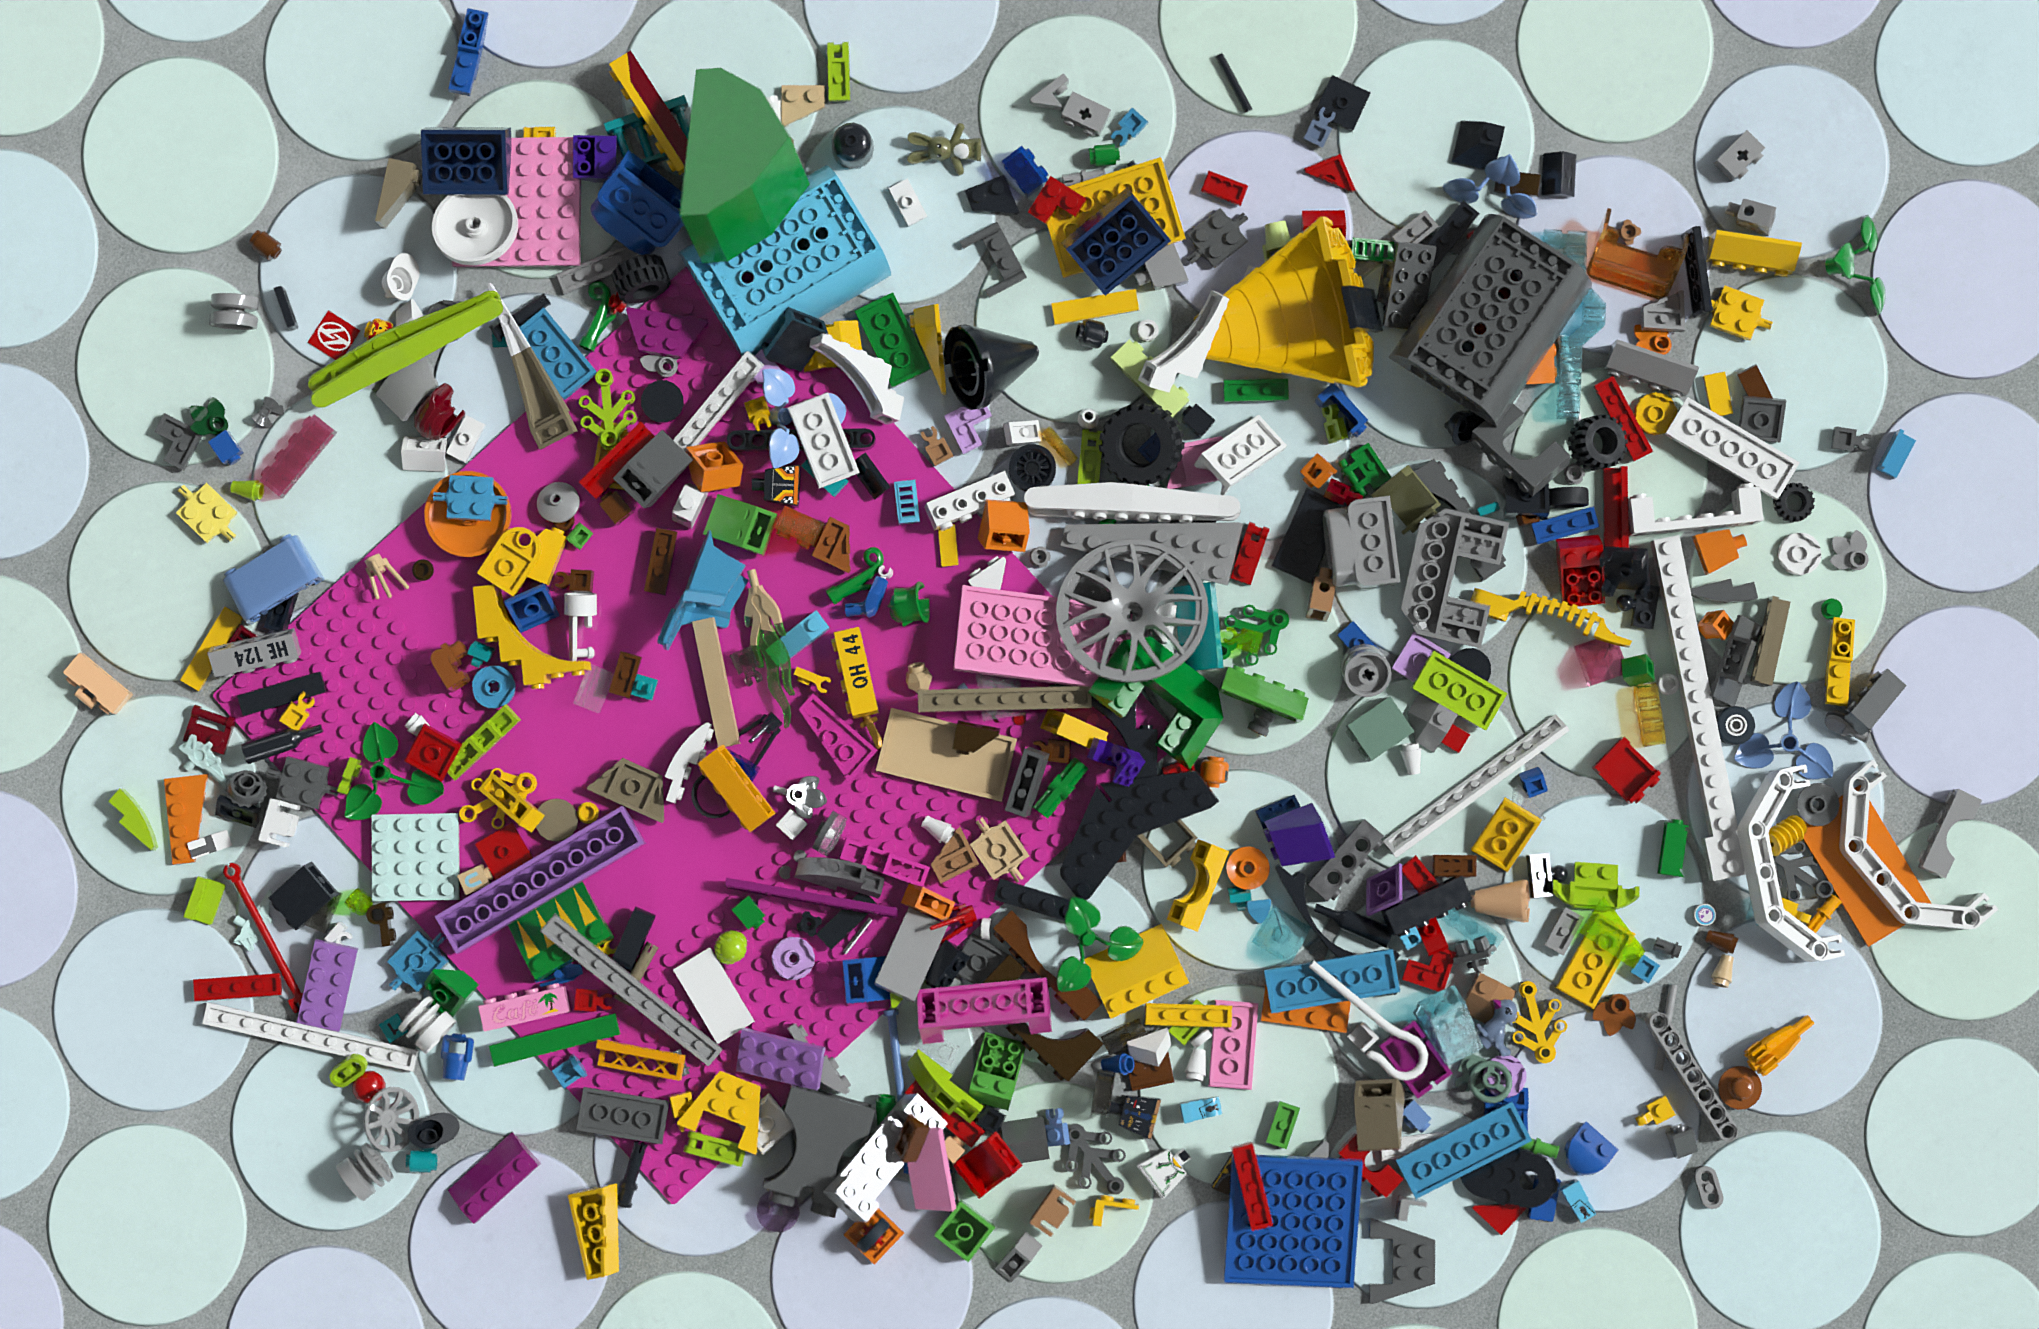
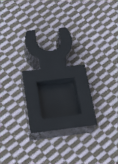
M986 1105L985 1109H982L976 1116L979 1118L977 1125L991 1133H998L1007 1115Z

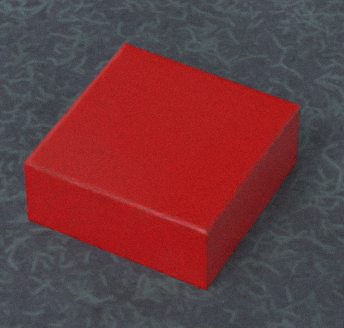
M1452 724L1441 743L1460 753L1470 734Z

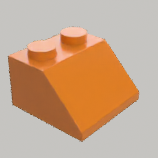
M725 441L686 447V453L693 459L689 464L691 479L700 492L740 486L743 464Z

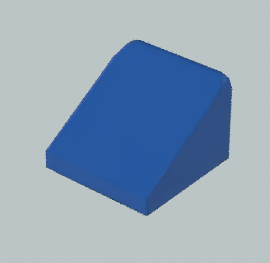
M1539 767L1519 774L1527 798L1548 791L1544 775Z

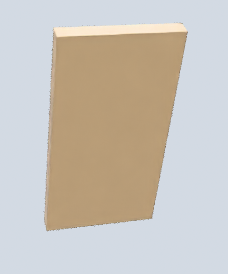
M891 708L876 771L1002 802L1017 739L999 734L998 737L976 752L963 755L957 753L956 749H952L957 724Z

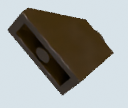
M958 720L952 749H956L957 753L969 755L970 752L974 753L998 737L1001 728Z

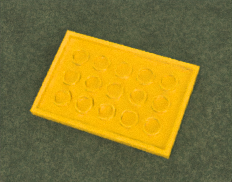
M1161 157L1068 186L1087 198V201L1077 217L1057 207L1047 223L1063 278L1082 273L1084 270L1068 253L1061 242L1127 187L1170 238L1171 242L1167 245L1186 240Z

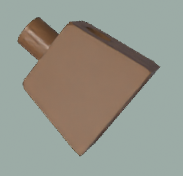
M1320 568L1319 577L1314 578L1306 618L1327 622L1331 613L1336 587L1332 584L1333 580L1330 579L1333 574L1332 569Z

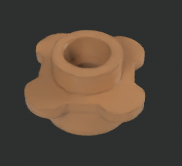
M1625 220L1623 226L1617 229L1615 234L1618 238H1622L1626 245H1632L1635 237L1641 234V229L1633 224L1631 220Z

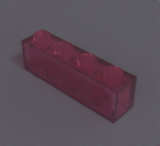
M315 414L312 417L308 416L302 423L303 428L300 432H295L288 440L290 444L286 449H281L274 457L276 461L272 466H267L261 473L262 478L259 481L281 498L286 496L337 434L332 427Z

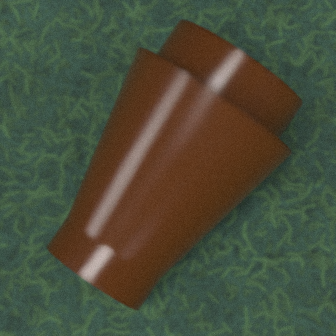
M1709 930L1705 942L1726 954H1733L1739 938L1731 933Z

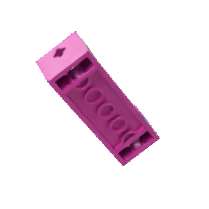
M1046 977L920 989L917 994L918 1025L922 1044L944 1042V1030L1028 1022L1030 1034L1052 1032L1050 995Z

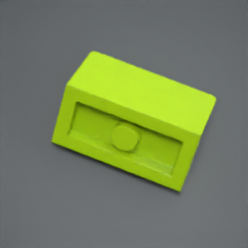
M198 876L184 918L212 925L226 885L203 876Z

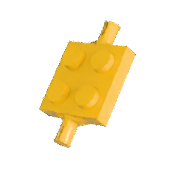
M1724 285L1719 298L1716 301L1711 300L1713 317L1709 327L1750 341L1757 326L1768 330L1772 326L1773 321L1761 318L1764 299Z

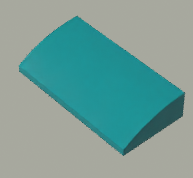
M1214 582L1203 583L1208 600L1207 624L1200 643L1185 661L1195 671L1224 668ZM1190 585L1173 587L1174 594L1194 596ZM1195 601L1175 602V605H1177L1176 618L1195 620ZM1177 626L1178 642L1181 647L1189 638L1193 626Z

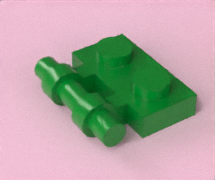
M1366 443L1350 454L1354 461L1352 464L1349 465L1345 458L1338 462L1342 469L1340 472L1348 478L1352 484L1351 488L1353 491L1361 494L1363 497L1368 495L1364 488L1367 484H1370L1372 489L1375 490L1392 478L1369 443ZM1356 468H1359L1365 477L1361 481L1353 472Z

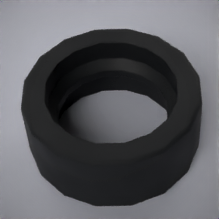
M1556 487L1549 489L1550 508H1579L1589 505V494L1586 487Z

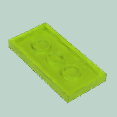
M1433 650L1411 687L1485 731L1508 694Z

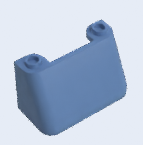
M288 534L279 540L281 543L241 568L237 570L233 568L224 574L223 582L246 623L251 625L261 620L260 614L266 615L267 611L301 590H306L308 586L312 584L317 585L325 580L297 535L292 536Z

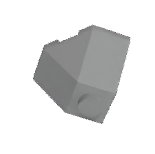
M1420 694L1417 695L1407 712L1411 727L1414 730L1415 742H1418L1433 753L1446 736L1458 715Z

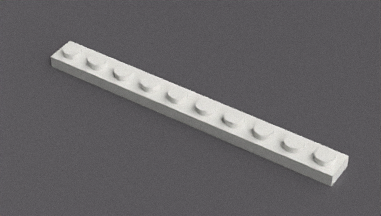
M1555 714L1383 840L1385 846L1397 858L1569 732L1567 725Z
M210 1002L207 1003L202 1023L346 1057L351 1054H360L368 1062L412 1072L415 1070L419 1050L304 1025Z

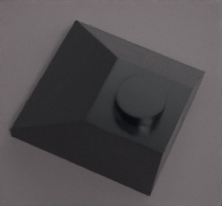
M1461 121L1451 163L1485 170L1488 163L1497 160L1505 126L1483 121Z

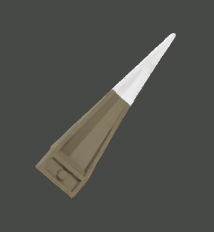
M488 283L489 291L497 292L493 284ZM501 299L503 312L498 317L517 375L529 428L541 450L578 430L569 414V408Z

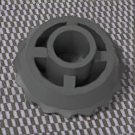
M244 770L236 772L233 776L229 777V780L226 782L225 791L227 792V798L231 799L232 803H236L240 807L246 806L249 808L252 805L257 806L259 802L263 801L264 796L267 795L266 790L268 787L265 784V780L259 774Z

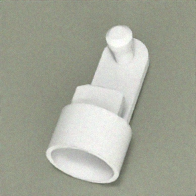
M565 593L564 615H569V660L577 661V657L592 659L594 657V649L592 647L577 649V616H584V626L586 628L592 627V616L597 615V594Z

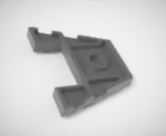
M1370 1218V1239H1392V1284L1369 1283V1303L1375 1304L1435 1284V1240Z

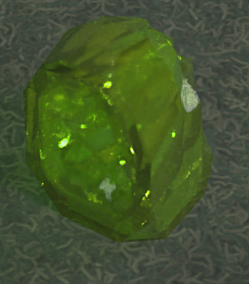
M357 888L345 900L344 905L360 916L366 915L367 910L373 906L372 897L365 890Z

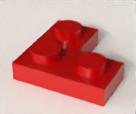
M1050 176L1028 213L1045 224L1048 223L1057 207L1077 217L1087 198Z
M1445 949L1433 954L1429 966L1408 959L1402 980L1444 993L1456 952Z

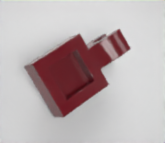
M1331 478L1324 493V497L1341 505L1346 502L1347 506L1353 501L1363 498L1361 494L1349 491L1350 486Z

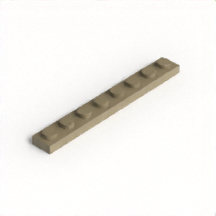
M1091 687L917 690L918 712L1092 708V698L1088 693Z

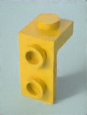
M1101 1195V1199L1096 1198L1095 1207H1090L1089 1220H1093V1226L1101 1227L1104 1205L1139 1210V1204H1135L1134 1199L1122 1198L1121 1202L1114 1201L1113 1196Z

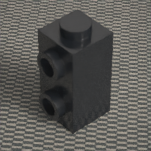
M946 939L933 958L925 976L927 979L925 983L931 988L949 987L960 970L965 967L970 956Z

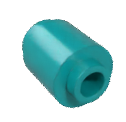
M411 1150L410 1155H406V1168H409L410 1172L431 1173V1171H437V1153Z

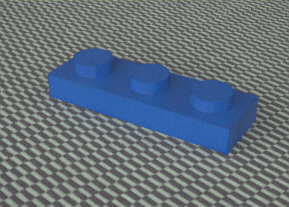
M1594 506L1531 524L1536 545L1600 527Z

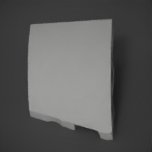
M425 356L389 375L376 395L402 421H407L416 406L423 404L439 385L434 377L432 365L428 364Z

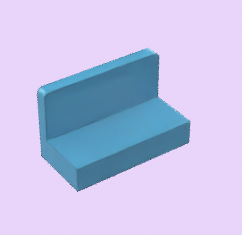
M1902 429L1895 431L1876 468L1894 479L1899 475L1916 442L1915 439L1903 434L1904 430Z

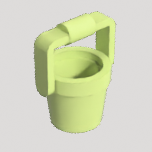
M1286 221L1264 225L1266 244L1262 246L1265 261L1271 257L1270 251L1280 250L1293 239L1290 238Z

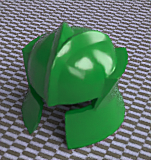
M920 581L909 588H895L890 603L887 605L890 608L891 618L896 622L902 623L903 627L914 621L925 623L929 621V598L918 599V591L924 588V584Z

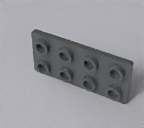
M1397 242L1394 261L1389 259L1383 260L1376 301L1386 305L1382 324L1384 327L1408 329L1426 303L1436 246Z
M1737 615L1736 621L1733 623L1729 641L1726 643L1722 661L1718 665V672L1715 681L1711 685L1710 692L1711 697L1732 707L1737 702L1762 630L1761 625L1742 615Z

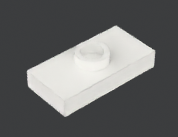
M908 178L889 188L908 227L927 218V214Z
M465 415L446 453L467 463L486 425Z

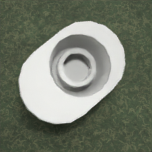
M401 253L393 259L389 270L382 277L381 284L385 292L384 297L397 298L404 301L411 298L420 274L417 261L411 255Z

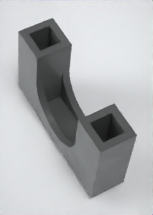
M1512 404L1497 428L1486 420L1472 431L1471 442L1478 451L1481 450L1487 455L1488 460L1492 464H1497L1506 477L1512 478L1518 483L1519 488L1523 492H1528L1533 497L1569 465L1571 455L1555 441L1533 459L1522 460L1511 456L1504 448L1503 441L1523 423L1524 413Z

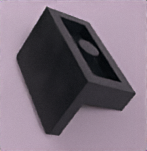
M1565 151L1543 154L1542 196L1559 195L1567 198L1575 197L1576 154Z

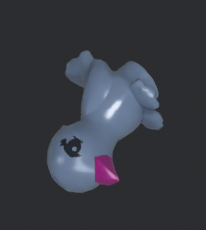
M1510 999L1493 1000L1495 1007L1493 1018L1486 1022L1484 1026L1479 1023L1475 1024L1480 1032L1477 1038L1487 1050L1493 1045L1502 1057L1509 1056L1511 1051L1504 1045L1505 1025L1509 1024L1512 1026V1022L1516 1021L1517 1006Z

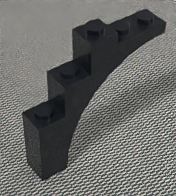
M1054 684L1049 687H1069L1070 685ZM1091 695L1092 707L1111 721L1121 734L1128 749L1139 752L1146 761L1135 778L1157 775V745L1155 744L1157 742V729H1153V725H1140V729H1136V703L1132 704L1125 717L1120 718Z

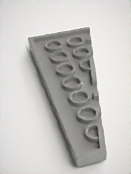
M1243 523L1065 525L1060 546L1089 553L1100 546L1119 540L1142 539L1153 541L1181 554L1194 567L1201 580L1228 586ZM1132 553L1110 557L1133 563ZM1136 553L1138 565L1149 567L1158 558ZM1164 560L1156 568L1176 574L1180 572Z

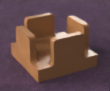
M1055 1184L1030 1218V1224L1039 1228L1050 1237L1053 1235V1232L1041 1224V1221L1045 1220L1053 1227L1059 1228L1069 1214V1208L1058 1200L1059 1196L1073 1205L1076 1203L1074 1198Z

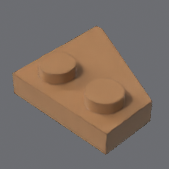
M961 827L957 828L954 835L942 848L940 854L931 863L941 884L980 865Z

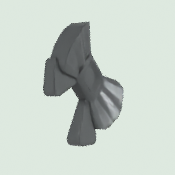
M265 396L263 405L259 412L252 415V419L258 425L270 428L273 425L268 418L269 414L274 412L284 415L283 406L279 405L273 398Z

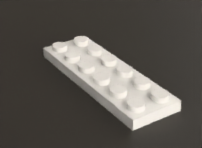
M1689 397L1685 400L1665 434L1746 483H1753L1754 487L1760 486V491L1775 500H1778L1800 463Z

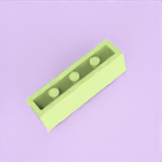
M1129 339L1110 360L1154 404L1162 406L1163 410L1170 411L1172 413L1171 417L1174 418L1189 403L1190 400L1187 398L1189 394L1181 386L1177 388L1174 384L1170 392H1165L1149 387L1138 379L1145 361H1150L1154 358L1151 356L1147 358L1142 353L1143 347L1137 341L1132 342Z

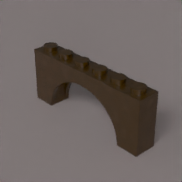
M1009 954L981 984L1019 980L1025 968ZM1026 1022L1008 1024L1006 1027L1014 1037L1018 1034L1023 1039L1021 1043L1030 1052L1034 1049L1039 1054L1037 1059L1045 1066L1050 1064L1055 1069L1052 1073L1061 1081L1066 1079L1069 1082L1104 1045L1088 1028L1072 1038L1053 1039L1039 1033L1030 1034V1029Z

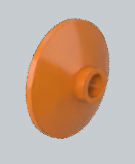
M1242 847L1230 855L1226 870L1230 881L1235 886L1245 890H1252L1260 887L1266 881L1270 865L1266 855L1261 850L1254 847ZM1250 865L1252 867V871L1246 873L1244 871V866Z

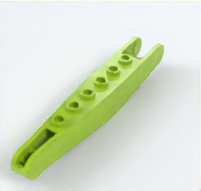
M486 291L476 297L401 324L374 336L309 377L308 386L313 391L311 394L312 404L319 408L327 407L413 364L450 342L463 337L466 333L498 317L503 312L500 295L495 291Z

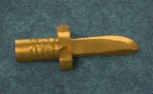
M870 715L862 717L864 722L859 724L861 729L867 727L876 748L880 749L882 739L874 725L878 721L877 717L871 718Z

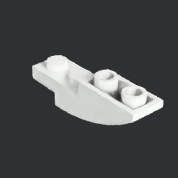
M706 722L687 738L675 754L665 775L666 778L673 780L666 798L667 801L676 803L677 800L682 799L685 788H682L684 779L688 780L692 769L689 767V764L698 765L697 763L705 758L707 752L704 749L706 741H711L714 732L711 729L712 724Z

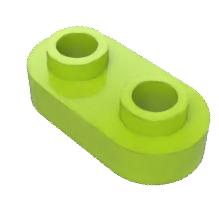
M351 1054L333 1067L330 1073V1081L337 1087L348 1086L365 1073L368 1066L366 1058L360 1054Z

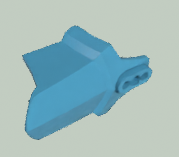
M708 530L685 591L675 605V609L672 608L659 634L657 643L663 645L664 650H669L681 626L691 624L693 621L715 617L716 627L727 628L730 623L731 610L749 582L748 579L740 575L746 565L716 548L713 543L711 530Z

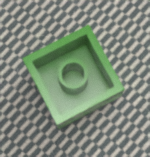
M960 1200L956 1205V1209L951 1211L934 1236L969 1262L995 1229V1225L963 1200Z

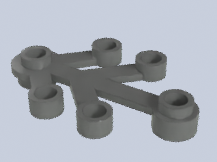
M1797 842L1802 845L1801 851H1797L1795 845H1793L1791 848L1780 853V855L1773 856L1779 888L1782 886V880L1778 877L1776 863L1784 869L1788 888L1786 898L1795 902L1800 898V892L1797 890L1794 875L1813 887L1818 897L1827 898L1832 895L1833 885L1829 881H1818L1799 868L1808 865L1819 866L1818 863L1813 861L1814 856L1812 854L1809 857L1787 860L1781 856L1792 852L1796 854L1803 853L1806 849L1804 842ZM1821 885L1826 887L1825 893L1820 892L1819 888ZM1791 891L1796 892L1797 896L1795 899L1790 898Z
M1080 1124L1069 1125L1070 1147L1068 1160L1065 1163L1066 1169L1069 1172L1077 1170L1078 1162L1076 1161L1079 1146L1084 1152L1079 1186L1083 1189H1088L1091 1186L1090 1173L1091 1164H1093L1107 1181L1108 1191L1114 1195L1120 1194L1124 1189L1123 1180L1119 1177H1114L1099 1157L1122 1162L1126 1157L1124 1150L1092 1148L1086 1140L1100 1141L1103 1145H1108L1112 1142V1135L1106 1131L1102 1133L1085 1131L1084 1127ZM1075 1130L1080 1134L1077 1139L1071 1136V1133ZM1104 1134H1108L1110 1136V1140L1108 1142L1102 1141L1101 1138ZM1121 1151L1123 1158L1116 1159L1115 1153ZM1074 1161L1076 1167L1069 1169L1067 1166L1068 1162ZM1083 1178H1087L1089 1180V1184L1087 1186H1083L1081 1184V1180ZM1118 1182L1120 1184L1119 1189L1113 1190L1111 1187L1112 1183Z

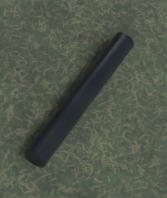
M1223 53L1215 57L1243 110L1245 113L1253 110Z

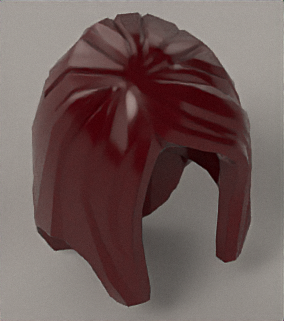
M443 383L436 388L419 407L414 417V427L424 438L434 441L443 438L453 430L466 414L464 410L458 416L454 414L456 409L451 407V398L454 391L449 384Z

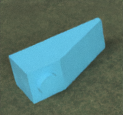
M816 610L766 651L777 666L780 667L830 630V627Z

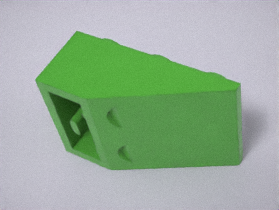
M718 494L703 535H706L708 530H711L712 538L764 556L778 515L760 507Z
M985 1032L968 1095L978 1103L1008 1111L1026 1047L1020 1041Z

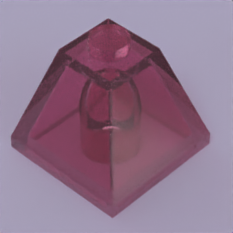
M1597 639L1574 646L1588 687L1622 675V659L1624 657L1620 646Z

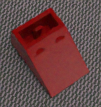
M1599 535L1556 539V558L1561 601L1568 602L1569 606L1573 604L1577 606L1605 604V597H1602L1601 591L1604 583V566L1600 567L1599 562L1603 552V544Z

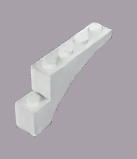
M1211 290L1205 305L1189 329L1166 351L1150 361L1146 360L1138 380L1149 387L1170 392L1177 373L1198 378L1207 353L1211 348L1215 333L1219 328L1223 313L1227 308L1229 298Z
M821 334L811 338L809 347L833 361L854 383L869 408L870 418L886 425L900 421L904 397L896 394L895 390L887 389L891 365L885 363L881 358L867 355L866 351L850 347V344L846 342H839L833 339L831 335Z

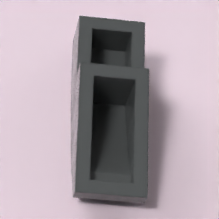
M1727 579L1690 589L1692 597L1711 602L1736 603L1758 599L1754 582L1733 587L1732 580Z

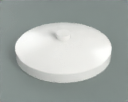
M449 194L439 204L432 219V234L439 250L448 259L462 265H481L499 258L510 248L518 231V216L513 203L506 195Z

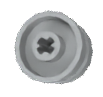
M215 293L211 295L210 305L222 311H214L210 314V326L234 330L257 329L258 318L249 312L258 310V297L237 293Z
M1355 645L1345 653L1341 661L1342 677L1349 689L1358 696H1376L1383 692L1390 683L1392 675L1390 664L1382 651L1374 645Z

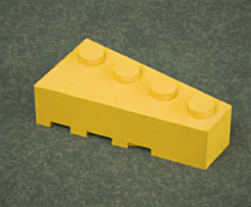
M617 1183L569 1194L568 1200L587 1280L619 1272Z

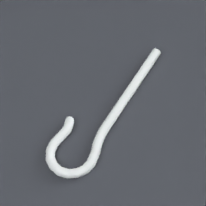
M1313 961L1310 964L1309 968L1377 1025L1397 1038L1413 1044L1419 1053L1418 1064L1414 1069L1407 1072L1394 1069L1386 1058L1377 1052H1367L1368 1059L1376 1061L1389 1076L1398 1080L1407 1081L1414 1079L1424 1071L1427 1065L1428 1053L1426 1046L1420 1038L1390 1024L1317 962Z

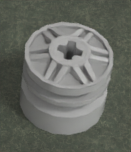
M367 1142L361 1146L363 1152L359 1149L354 1152L357 1162L347 1157L336 1165L343 1181L362 1201H365L376 1192L372 1184L373 1181L378 1186L383 1187L385 1185L383 1178L388 1182L394 1178L384 1157Z

